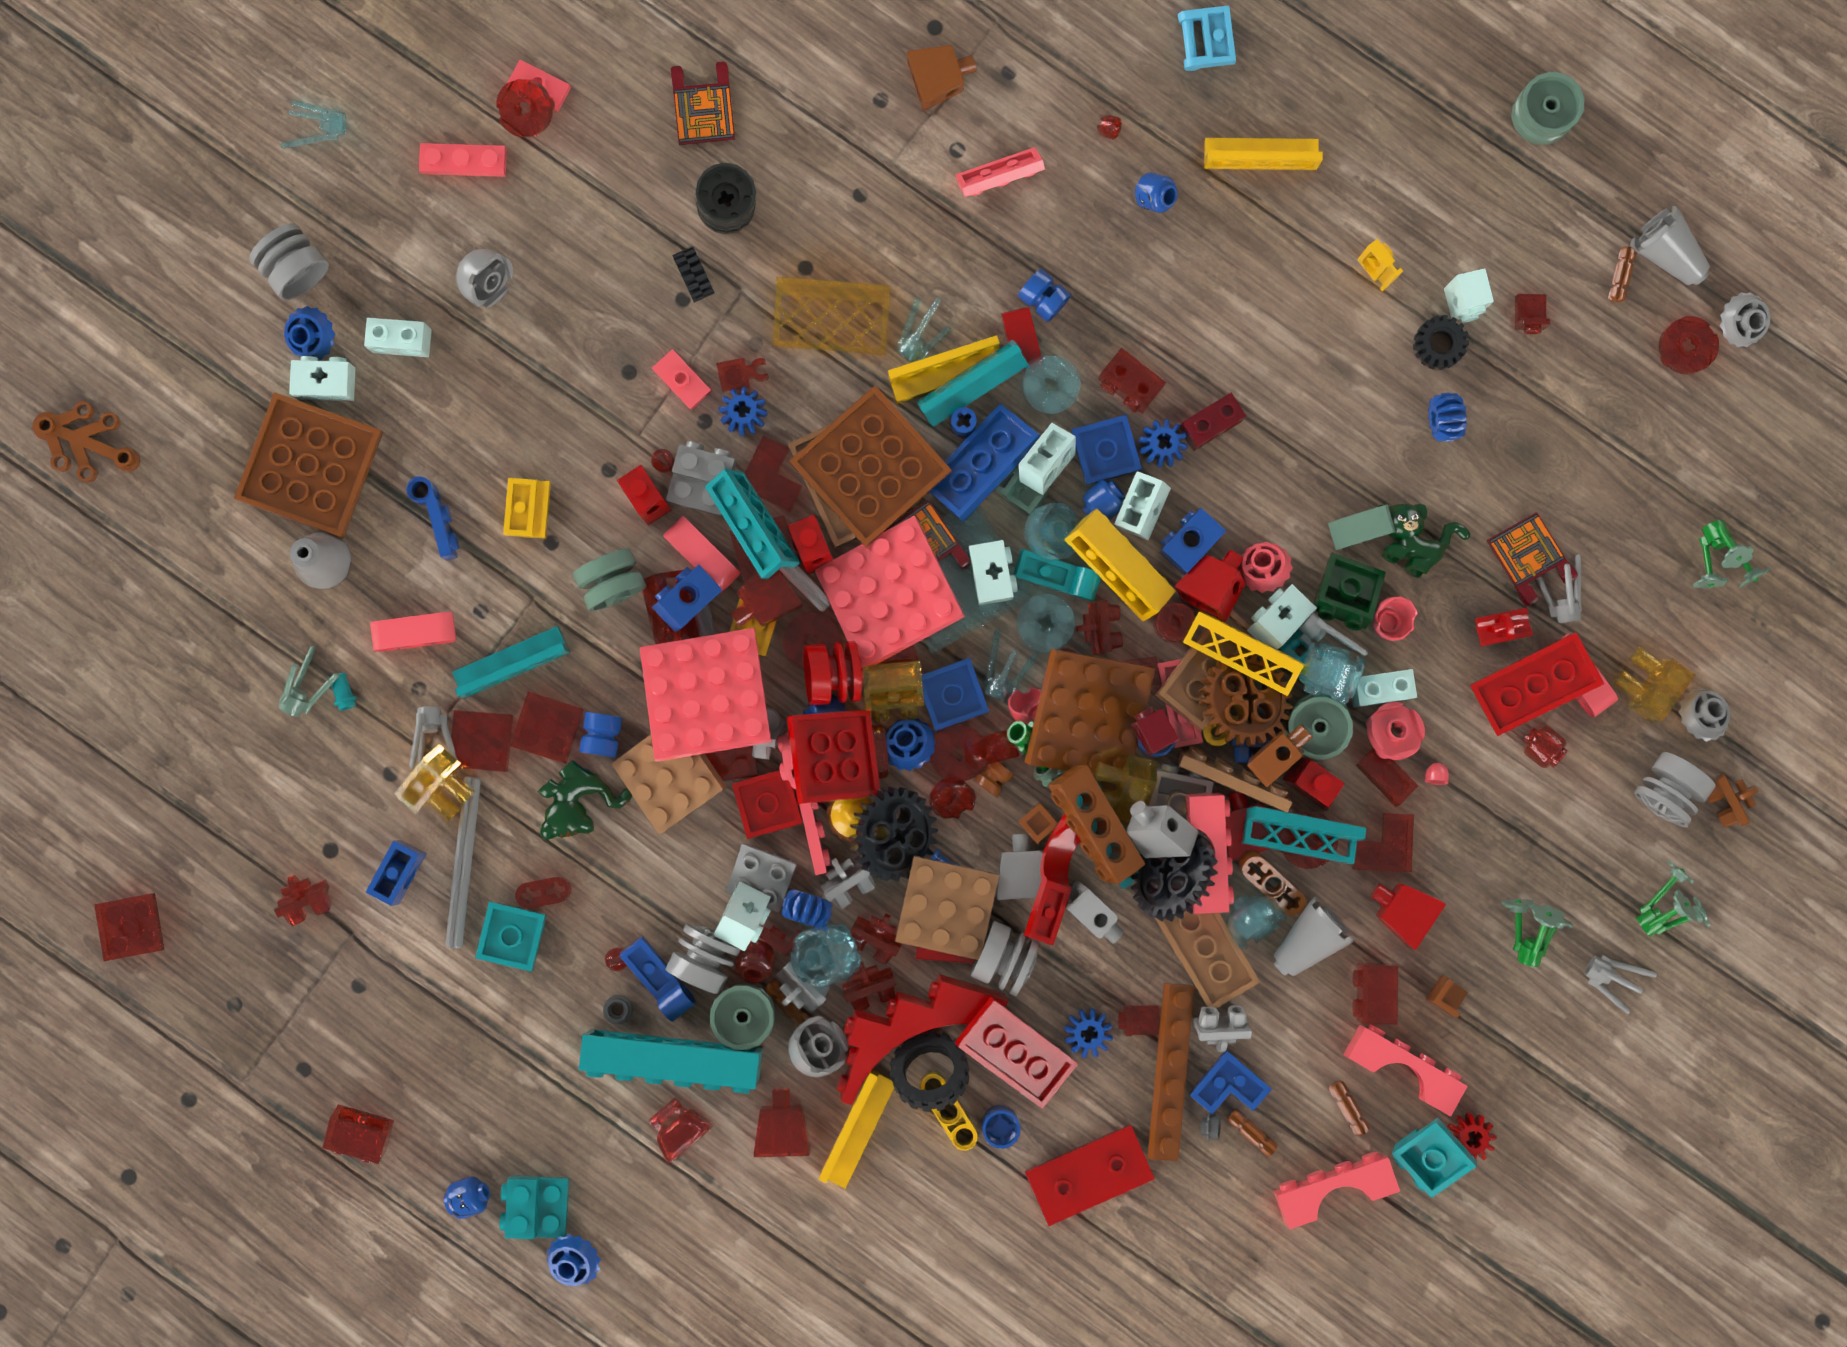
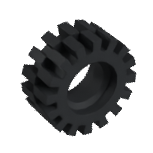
M693 246L672 255L694 303L715 293Z
M1448 315L1434 316L1417 330L1418 332L1413 339L1415 340L1413 350H1417L1416 358L1420 357L1423 360L1421 364L1424 366L1426 364L1430 365L1429 369L1439 368V370H1444L1446 367H1452L1462 359L1467 352L1466 347L1469 346V340H1466V337L1469 335L1467 331L1464 332L1462 330L1464 327L1462 322L1458 325L1456 323L1457 319L1454 317L1448 319ZM1442 332L1449 336L1451 348L1448 352L1439 353L1432 348L1430 341L1433 334Z

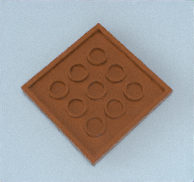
M876 385L789 460L790 464L865 547L870 545L952 472L949 466Z
M274 392L234 499L344 538L384 432Z
M1051 649L1025 763L1068 771L1073 766L1087 765L1093 775L1129 780L1138 745L1137 735L1131 724L1137 721L1134 717L1135 715L1146 710L1156 669L1144 665Z

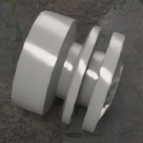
M291 223L280 226L268 233L256 244L249 255V261L264 278H268V284L282 300H291L309 291L325 276L329 268L327 260L318 249L310 246V240L303 234L299 226Z
M1662 752L1652 766L1653 773L1660 780L1644 777L1642 782L1645 787L1638 786L1634 791V795L1658 817L1678 826L1688 827L1691 823L1689 815L1695 816L1698 813L1697 807L1690 799L1705 803L1715 789L1716 784L1703 771L1674 754Z
M993 921L987 932L983 951L979 960L975 961L970 977L988 984L995 973L1001 976L998 989L1003 991L1010 979L1012 984L1009 994L1017 996L1033 971L1040 941L1031 939L1027 948H1024L1023 944L1026 936H1023L1024 933H1021L1015 943L1009 941L1012 928Z
M686 923L683 931L694 939L679 938L678 942L687 948L688 952L686 954L674 951L665 970L693 986L714 994H720L728 975L718 967L720 964L733 966L735 963L733 959L724 954L727 952L738 956L741 949L713 936L715 932L713 929Z

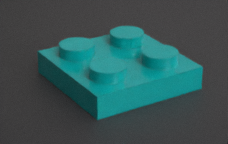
M490 901L475 959L530 972L534 971L547 914Z

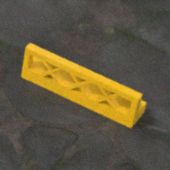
M1205 138L1204 169L1317 170L1323 160V152H1319V139Z
M996 335L888 370V378L897 404L933 392L999 349L1000 342L998 336Z
M1201 610L1183 643L1286 696L1289 695L1304 667V663ZM1198 625L1210 630L1214 642L1201 645L1191 640ZM1215 633L1223 636L1224 638L1217 640ZM1230 640L1237 644L1240 655L1226 658L1222 656L1218 644ZM1215 645L1217 653L1207 647ZM1241 646L1250 650L1251 652L1243 654ZM1258 654L1263 657L1266 668L1253 672L1248 669L1244 657ZM1241 658L1243 666L1234 662V660ZM1267 660L1277 665L1269 667ZM1283 667L1293 672L1286 687L1274 682L1271 670ZM1267 672V673H1268V676H1269V679H1267V678H1265V677H1263V676H1261V675H1259V674H1262V673Z
M871 1070L821 1170L818 1180L827 1183L829 1180L846 1189L894 1089L892 1079Z

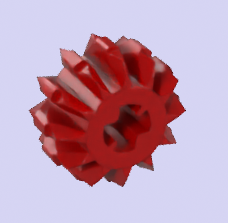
M1467 1112L1465 1120L1459 1115L1455 1116L1458 1125L1448 1124L1447 1128L1453 1131V1135L1476 1160L1477 1155L1483 1160L1487 1159L1484 1151L1486 1149L1494 1151L1495 1147L1489 1144V1141L1497 1139V1135L1489 1133L1494 1127L1493 1124L1490 1122L1484 1123L1485 1117L1481 1114L1474 1118L1473 1113ZM1469 1132L1474 1133V1135L1472 1136L1474 1140L1473 1143L1468 1142V1140L1470 1139L1468 1136Z

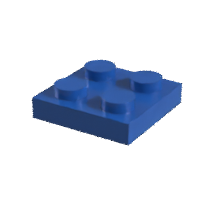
M1127 414L1071 429V434L1076 436V452L1086 486L1097 483L1100 480H1109L1142 470Z
M970 658L916 677L935 731L989 713Z

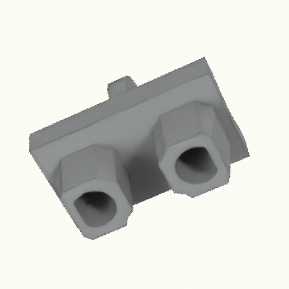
M767 707L772 742L753 745L752 757L770 759L772 749H775L777 746L778 737L786 729V721L780 720L779 713L770 707Z
M836 857L831 860L835 868L825 873L829 881L821 885L827 900H832L840 909H843L853 901L847 890L854 885L858 886L862 894L876 887L870 872L861 869L863 863L857 862L853 864L849 858L840 864Z
M803 958L793 963L789 962L775 975V978L782 984L779 989L787 996L781 1002L782 1005L786 1007L792 1002L798 1009L803 1006L811 1014L826 1000L825 995L829 991L830 986L820 978L813 984L809 982L805 975L811 969L810 965Z
M1241 1005L1228 1007V1014L1225 1017H1219L1217 1008L1212 1006L1202 1007L1199 1018H1193V1027L1197 1030L1199 1041H1206L1207 1044H1216L1218 1052H1226L1227 1043H1236V1039H1251L1252 1031L1247 1023L1246 1012Z

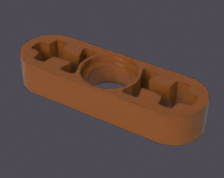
M1248 851L1240 857L1239 868L1243 875L1284 913L1296 915L1305 908L1306 898L1301 890L1260 852ZM1250 862L1258 864L1262 870L1260 875L1254 868H1249L1248 864ZM1269 878H1280L1277 887L1273 889L1265 887V883ZM1286 891L1291 898L1296 899V902L1293 904L1287 902L1282 894Z

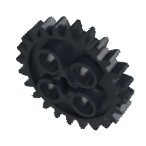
M891 786L888 787L887 791L878 789V797L871 794L868 795L869 805L860 803L863 809L862 814L854 813V816L859 821L858 824H850V827L856 830V834L849 836V839L856 841V844L850 850L859 853L854 860L863 863L861 869L870 872V876L880 877L884 881L891 879L898 882L900 876L909 879L914 855L924 857L925 854L933 855L929 845L937 844V841L931 838V834L938 832V829L931 827V824L937 818L928 816L933 808L924 805L926 799L919 797L917 792L908 791V789L902 787L897 789ZM900 808V815L896 819V813ZM878 825V833L874 836V830ZM913 832V839L909 842V837ZM891 849V850H892V854H891L890 858L887 859V854H888L889 850Z
M1198 834L1190 856L1145 858L1140 854L1145 865L1138 869L1137 874L1131 876V879L1137 882L1131 886V890L1136 892L1133 899L1139 903L1138 907L1150 917L1157 918L1162 922L1165 918L1173 922L1175 916L1183 919L1185 910L1193 914L1194 904L1202 906L1201 896L1209 897L1210 894L1206 891L1207 886L1215 885L1210 880V877L1218 874V871L1212 868V866L1218 863V860L1212 857L1215 854V850L1209 847L1210 843Z

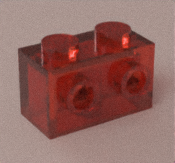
M1122 347L1098 378L1102 382L1100 386L1110 395L1116 393L1124 400L1122 403L1126 408L1134 413L1139 411L1141 414L1146 411L1166 384L1163 379Z
M1357 963V970L1353 971V986L1357 987V999H1353L1352 1003L1353 1016H1356L1357 1021L1362 1024L1398 1025V966L1381 963Z
M338 1104L329 1119L322 1148L338 1155L358 1158L366 1163L379 1164L387 1150L394 1120Z

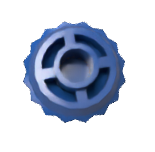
M309 306L297 308L294 313L289 315V319L285 323L284 337L286 344L293 354L300 358L302 356H312L322 360L325 355L330 354V348L335 345L333 341L335 332L332 330L333 323L318 308H310Z
M907 717L903 720H897L888 727L887 732L882 736L883 743L881 748L883 750V757L888 760L889 765L895 766L898 770L906 769L911 771L914 768H921L923 763L929 762L930 756L935 753L934 745L937 741L933 737L934 731L929 728L928 723L921 722L918 718L911 719Z
M570 1234L565 1237L559 1236L556 1241L551 1242V1246L547 1250V1262L550 1272L558 1282L564 1285L579 1286L581 1284H588L590 1280L596 1278V1273L600 1270L599 1263L601 1259L597 1256V1249L591 1246L590 1241L583 1240L581 1236L574 1237Z

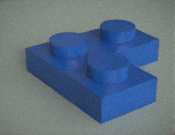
M1226 1050L1189 1095L1208 1112L1213 1114L1230 1093L1254 1111L1272 1089Z

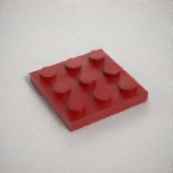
M870 710L791 715L787 717L798 804L868 798L870 794L878 797L880 782Z

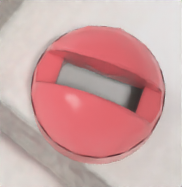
M1441 763L1432 764L1426 770L1425 782L1434 785H1447L1449 782L1448 769Z

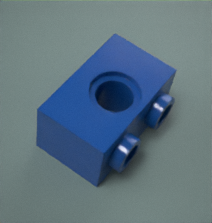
M1202 508L1196 513L1191 510L1180 521L1183 525L1177 534L1171 531L1160 542L1164 548L1159 553L1183 575L1187 574L1226 532ZM1184 534H1194L1198 540L1197 546H1187L1183 541Z
M697 565L692 570L686 567L675 577L678 583L672 589L667 585L655 596L658 602L652 608L674 632L685 626L722 591L700 565ZM680 590H685L690 594V603H685L680 599Z
M393 840L365 893L390 906L399 905L427 853L402 840Z

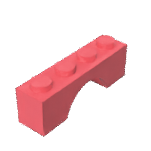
M1221 792L1186 794L1187 821L1193 827L1205 833L1211 848L1215 850V854L1212 857L1218 860V863L1212 866L1213 869L1218 871V874L1210 877V880L1215 885L1207 886L1206 891L1209 892V897L1201 896L1202 906L1194 904L1193 913L1229 912V904L1234 903L1233 887L1228 886V875L1233 873L1232 859L1227 857V846H1231V830L1226 828L1225 817H1230L1229 799H1225Z
M1372 1024L1369 1025L1368 1029L1359 1025L1343 1054L1344 1056L1372 1072H1376L1381 1067L1392 1063H1401L1409 1066L1419 1082V1099L1448 1116H1452L1468 1087L1460 1082L1461 1075L1447 1067L1442 1072L1434 1067L1436 1064L1435 1060L1422 1053L1419 1057L1409 1053L1411 1049L1409 1045L1398 1039H1395L1393 1043L1383 1038L1386 1032Z
M1371 1152L1363 1155L1362 1161L1353 1164L1351 1161H1345L1335 1165V1170L1324 1173L1323 1170L1315 1171L1308 1174L1306 1180L1300 1182L1289 1180L1279 1185L1280 1189L1274 1190V1194L1285 1225L1290 1230L1316 1221L1318 1209L1323 1198L1330 1191L1339 1187L1357 1188L1363 1191L1372 1201L1400 1192L1389 1158L1383 1153Z

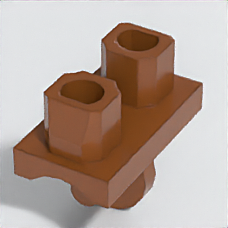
M1725 773L1717 775V780L1714 781L1716 784L1715 789L1708 799L1713 803L1724 797L1727 798L1730 806L1716 812L1722 826L1728 827L1740 823L1742 827L1749 824V818L1740 801L1744 800L1747 808L1754 807L1756 803L1752 796L1758 792L1757 787L1751 786L1747 788L1743 779L1735 782L1739 791L1735 793Z

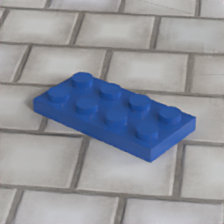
M1000 403L944 461L952 472L928 493L963 522L1021 462L1040 438V435Z

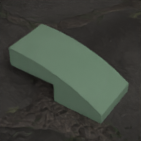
M1016 468L994 489L998 494L1031 517L1048 496L1047 491L1042 495L1019 481V470Z
M1388 505L1376 507L1328 523L1336 550L1396 532Z

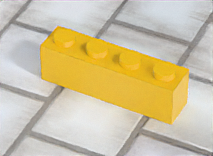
M1098 509L1084 517L1064 539L1143 622L1157 614L1176 592L1168 581L1153 568L1149 561L1130 544L1129 540Z

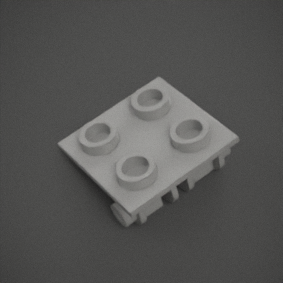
M742 843L726 893L733 894L741 881L770 896L771 898L766 908L780 912L797 863L792 862L793 860L791 859L787 860L776 856L775 853H768L767 850L763 851L752 847L751 844Z

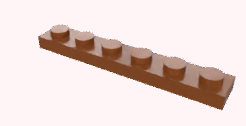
M1164 983L1147 1158L1152 1160L1178 1161L1195 990V986Z

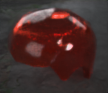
M947 777L940 780L931 789L929 804L932 811L943 819H959L963 811H972L974 809L977 797L974 789L961 778Z

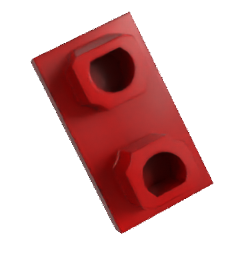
M1527 608L1474 619L1481 647L1533 636Z

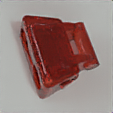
M676 1097L649 1119L651 1125L658 1132L657 1142L667 1163L676 1160L713 1128V1124L693 1109L686 1110L682 1107V1104ZM676 1113L679 1118L667 1127L663 1122Z

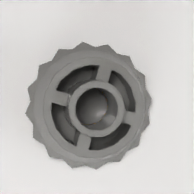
M1741 292L1738 296L1731 297L1730 302L1724 305V312L1720 315L1722 319L1720 327L1723 330V337L1728 339L1729 344H1735L1737 348L1742 346L1748 347L1753 343H1757L1758 339L1762 338L1767 332L1770 325V312L1766 303L1761 300L1760 296H1755L1752 292L1747 294Z
M1703 688L1691 689L1689 693H1685L1684 699L1680 701L1681 709L1679 714L1682 717L1681 723L1686 726L1687 732L1694 734L1696 739H1703L1706 742L1711 739L1716 741L1719 736H1724L1730 721V709L1725 699L1718 693Z

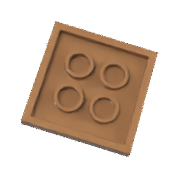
M651 734L611 763L659 835L666 832L727 788L705 754L656 762Z
M914 855L895 942L979 960L985 943L999 874Z

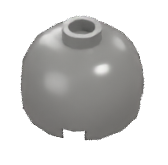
M473 250L458 265L456 273L457 287L461 294L478 307L482 305L486 308L498 303L509 288L504 287L508 278L512 280L513 266L507 257L493 250Z
M817 1016L807 1019L792 1032L789 1039L788 1054L791 1063L806 1076L818 1078L832 1074L845 1062V1052L848 1051L845 1034L838 1024L833 1021L829 1023L823 1020L824 1017Z

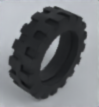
M929 1031V1034L920 1033L912 1039H907L901 1047L898 1046L894 1052L895 1058H892L890 1062V1076L896 1093L899 1094L900 1099L904 1103L908 1102L910 1107L916 1110L922 1108L925 1112H931V1109L937 1108V1111L945 1109V1105H953L957 1101V1097L964 1094L966 1090L965 1084L969 1083V1065L965 1052L954 1043L955 1039L952 1041L950 1036L945 1033L939 1035L936 1031ZM933 1052L949 1057L954 1065L953 1074L948 1082L940 1088L919 1090L911 1086L907 1081V1068L918 1056Z

